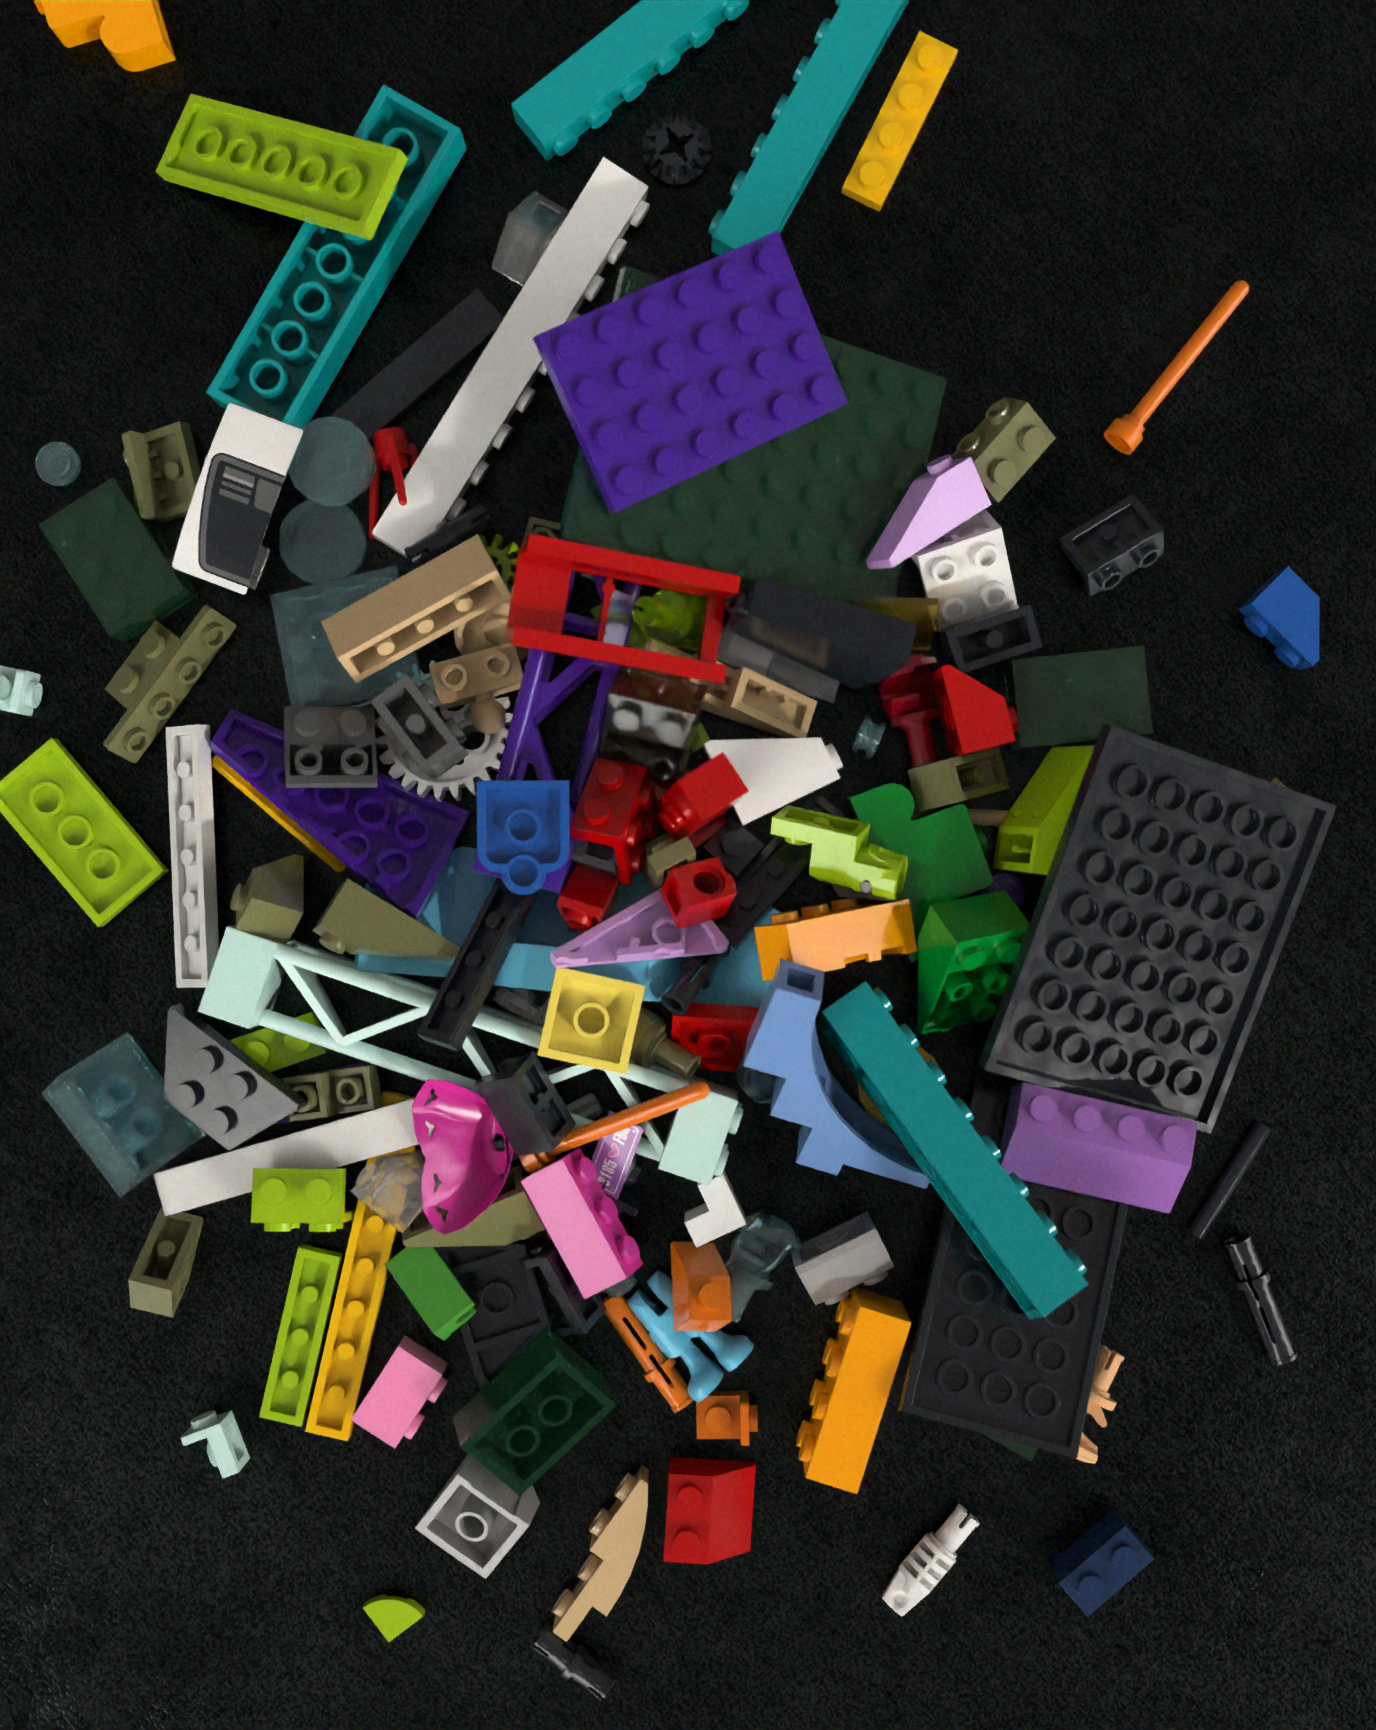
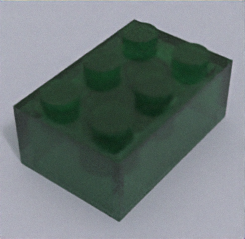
M113 477L39 524V527L106 632L112 638L126 643L148 629L155 620L160 621L198 597L184 573L172 567L174 558L150 520L141 518L129 487Z
M1144 646L1014 659L1003 665L1007 707H1014L1019 724V731L1014 732L1015 741L1011 742L1012 751L1096 742L1103 723L1142 737L1153 734Z
M548 1327L452 1418L460 1447L521 1496L617 1405L606 1378Z

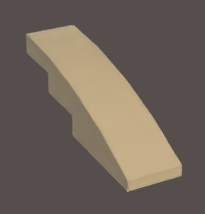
M655 638L647 640L643 649L695 660L698 657V652L689 655ZM719 661L716 662V664L725 665ZM727 666L724 684L637 668L633 679L637 683L707 712L785 738H806L817 701L746 667L735 670Z

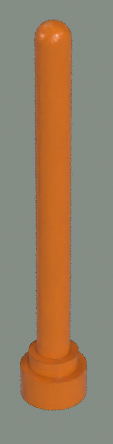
M1238 280L1233 283L1130 414H1124L1121 418L1113 420L1104 432V437L1111 446L1124 454H1132L1143 440L1144 423L1247 295L1249 285L1246 281Z
M698 1081L570 1130L554 1151L520 1155L519 1159L528 1172L534 1173L556 1160L557 1154L706 1098L710 1093L709 1085L704 1081Z

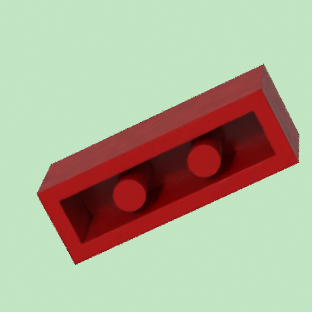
M722 752L679 779L657 803L660 809L657 816L667 833L670 835L676 833L681 840L724 814L749 790L725 753Z

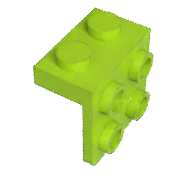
M253 1168L251 1223H264V1231L270 1232L291 1231L293 1228H300V1223H309V1232H335L336 1229H343L344 1223L354 1219L355 1210L345 1209L346 1168Z

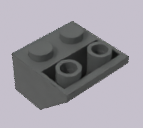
M284 706V771L286 788L378 787L374 707Z

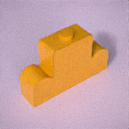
M34 0L41 15L45 14L49 27L67 48L101 38L118 65L131 72L143 71L176 60L158 0Z

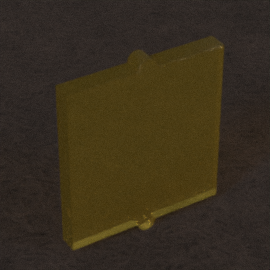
M860 597L859 607L906 620L917 625L912 650L930 651L933 633L939 629L938 619H936L939 607L938 598Z

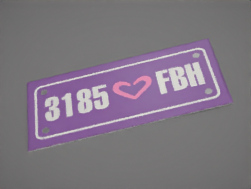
M609 1111L608 1116L614 1114V1112ZM637 1124L599 1138L591 1160L595 1166L597 1180L601 1187L607 1179L604 1192L617 1200L644 1128Z

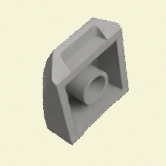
M469 1452L424 1513L415 1529L486 1579L530 1526L540 1501L531 1482L522 1480L494 1460L489 1452Z

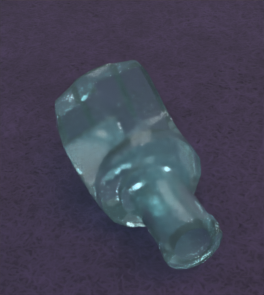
M751 1213L745 1218L746 1225L739 1228L730 1246L725 1266L733 1276L730 1281L732 1321L734 1322L740 1321L741 1315L756 1289L770 1290L772 1288L774 1279L768 1273L782 1262L791 1247L801 1250V1238L793 1231L789 1223L779 1216Z

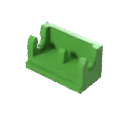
M406 1247L385 1263V1266L429 1329L443 1341L449 1338L455 1330L476 1313L473 1307L475 1303L465 1292L434 1247Z

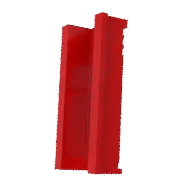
M529 533L526 544L518 550L505 639L511 640L510 645L724 684L727 665L716 664L726 598L739 593L741 576ZM571 571L606 577V582L601 587L603 601L596 641L562 634ZM616 579L706 597L697 660L605 643L604 637L611 595L615 592L613 580Z

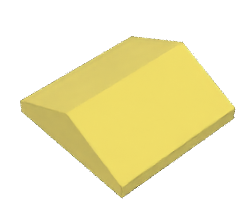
M556 968L537 1055L626 1074L645 985L567 968Z

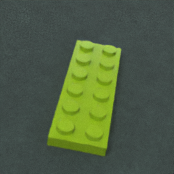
M190 94L155 172L165 181L372 240L408 158L398 148Z

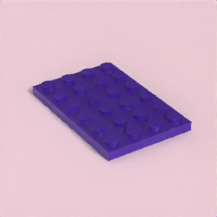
M778 231L533 337L610 514L627 508L848 404Z

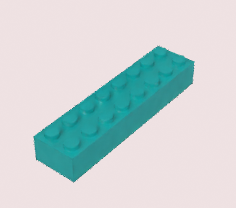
M383 84L353 137L398 148L408 160L372 240L304 221L206 392L219 406L226 409L229 403H233L299 428L304 433L467 148L459 127Z
M866 981L822 1011L818 1028L1029 1319L1044 1318L1088 1285L1082 1276L1086 1272V1268L1071 1249L1064 1251L1056 1241L1054 1235L1058 1231L1050 1218L1042 1210L1036 1213L1026 1200V1197L1030 1195L1029 1191L1018 1175L1014 1172L1008 1175L998 1162V1159L1002 1156L995 1143L986 1134L980 1137L970 1122L974 1117L967 1105L959 1097L954 1100L943 1087V1084L947 1081L939 1067L932 1060L926 1063L915 1049L919 1046V1042L911 1029L905 1023L899 1026L889 1013L893 1007L880 988L876 987L872 990Z

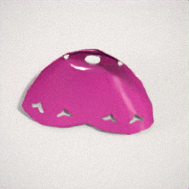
M429 1079L423 1084L412 1104L414 1130L417 1141L425 1156L421 1177L422 1210L433 1228L438 1233L446 1235L465 1228L490 1207L505 1184L514 1148L482 1096L477 1092L449 1081ZM434 1089L437 1098L426 1105L425 1102L431 1097V1090ZM425 1121H428L429 1124L435 1126V1129L432 1133V1138H429V1128L425 1124ZM498 1133L503 1136L504 1151H499L494 1145V1138ZM435 1173L438 1179L442 1181L436 1192H434V1186L436 1185L434 1180ZM504 1173L505 1176L503 1177V1179L500 1178V1174ZM436 1206L448 1210L446 1222L442 1221V1214L436 1210Z

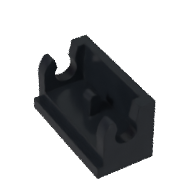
M528 1052L524 1056L508 1058L498 1062L496 1066L500 1072L482 1076L475 1085L515 1152L520 1156L554 1151L576 1123L535 1052Z
M552 1239L533 1243L527 1249L529 1256L519 1259V1262L524 1269L539 1266L548 1282L549 1291L555 1296L564 1313L561 1316L564 1324L554 1327L557 1335L564 1337L573 1334H586L607 1310L599 1293L587 1299L583 1298Z

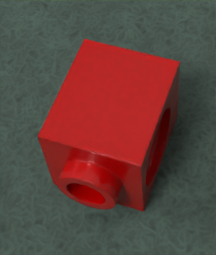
M718 856L671 868L660 890V894L677 929L724 917L737 894L735 881L732 875L725 871Z

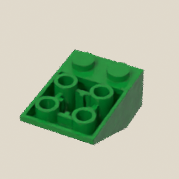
M1005 890L930 905L918 936L917 1030L920 1035L935 1031H948L953 1027L974 1022L982 1023L993 1018L997 1012L998 1005L1005 992L1030 924Z

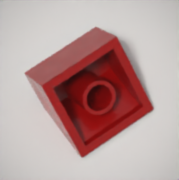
M950 664L940 667L931 674L937 707H940L942 713L940 719L950 758L1000 747L1015 741L1014 732L1019 731L1018 719L1014 707H1007L1005 697Z
M670 1457L663 1562L708 1565L750 1552L756 1462Z

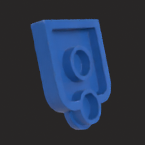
M569 780L477 781V853L480 862L488 870L501 873L503 883L513 893L528 895L538 891L544 884L547 873L560 869L566 863L569 856Z

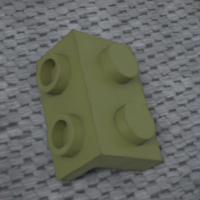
M1004 397L989 407L983 421L972 433L967 434L960 440L956 451L951 457L952 459L971 457L989 500L999 503L1056 437L1028 402Z
M179 421L144 434L135 431L122 433L124 444L123 456L130 470L134 488L133 500L141 518L169 522L185 517L201 474L190 424Z

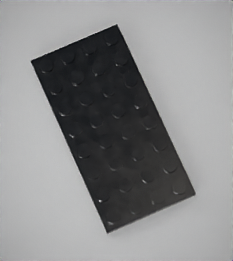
M977 1062L967 1104L974 1117L970 1123L980 1137L984 1134L989 1136L1000 1151L1011 1088L1023 1082L1033 1083L987 1071L979 1066ZM1022 1180L1030 1194L1026 1197V1200L1036 1213L1042 1210L1053 1222L1058 1231L1054 1238L1064 1251L1071 1249L1078 1256L1086 1268V1272L1082 1276L1088 1283L1086 1287L1044 1318L1029 1319L945 1204L898 1410L1077 1459L1128 1204Z

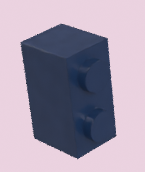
M1112 1508L1053 1559L1049 1566L1059 1585L1088 1617L1151 1563L1154 1558L1141 1538L1115 1508Z

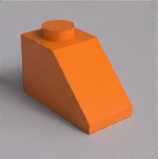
M671 1242L674 1331L716 1332L732 1321L730 1275L714 1243H705L696 1248L694 1242Z

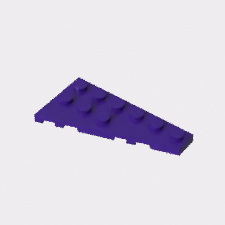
M232 708L211 740V751L395 908L417 921L469 821L470 811L444 800L438 802L435 796L430 794L423 799L417 794L416 788L413 787L407 791L403 788L402 782L377 772L378 787L286 788L284 731Z

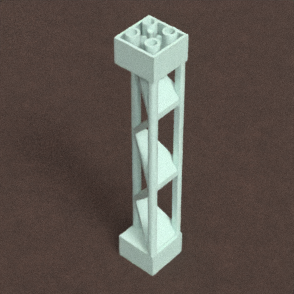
M235 926L226 927L198 1009L199 1013L246 1029L262 1026L423 1082L429 1079L449 1081L477 1092L482 1096L475 1085L476 1080L360 1041L427 1015L439 989L392 973L358 971L354 969L355 961L297 942V940L291 938L287 944L235 930ZM285 973L288 974L325 1029L273 1012ZM316 973L400 1001L415 1008L347 1035ZM482 1005L462 1047L481 1076L496 1074L497 1071L473 1027L539 1049L544 1025ZM629 1060L626 1074L599 1069L605 1071L628 1108L642 1103L630 1080L667 1093L698 1081L706 1082L710 1088L709 1095L702 1100L674 1111L665 1141L662 1139L652 1119L639 1123L640 1127L644 1128V1133L648 1139L641 1137L635 1154L659 1161L658 1169L707 1186H710L713 1175L721 1177L729 1155V1151H727L728 1144L724 1143L727 1133L736 1134L743 1114V1109H741L742 1103L738 1102L735 1089L694 1075L691 1079L685 1080L677 1073L656 1063L647 1069L636 1065L635 1060ZM568 1062L546 1073L554 1084L598 1068ZM570 1113L576 1123L571 1130L594 1122L593 1120Z

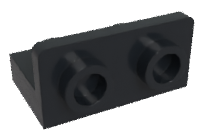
M1132 494L1059 538L1061 550L1083 576L1086 592L1093 596L1101 590L1107 591L1114 588L1123 577L1136 569L1146 568L1156 562L1164 552V530L1139 499Z

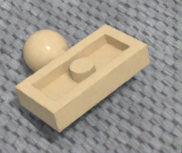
M511 642L430 664L429 668L437 698L441 702L439 706L442 711L476 701L471 712V720L474 727L484 734H493L500 731L505 725L507 716L503 705L494 700L493 696L520 688L523 670L516 646L510 645Z

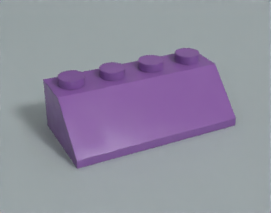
M1023 1082L1012 1087L1010 1091L1000 1147L1002 1157L998 1159V1162L1008 1175L1014 1172L1023 1181L1170 1213L1191 1168L1198 1122Z

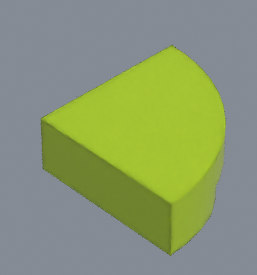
M386 1594L369 1599L363 1606L365 1612L388 1642L420 1620L425 1613V1609L411 1598L386 1596Z

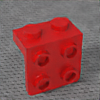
M596 758L569 825L570 837L573 839L614 847L620 883L631 886L636 873H642L647 856L646 843L649 838H655L659 827V819L653 808L655 787L650 786L648 768Z

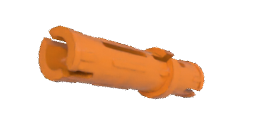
M621 1289L614 1291L602 1301L607 1309L604 1313L644 1368L643 1376L647 1382H653L670 1404L674 1413L689 1405L693 1399L688 1394L687 1384L674 1367L676 1360L665 1357L658 1346L652 1342L648 1335L649 1331L632 1312ZM623 1317L628 1319L645 1343V1346L642 1347L622 1320ZM650 1355L654 1356V1358L657 1360V1362L662 1367L664 1372L667 1374V1376L671 1380L670 1384L666 1382L664 1377L661 1375L659 1370L651 1361V1359L649 1358Z

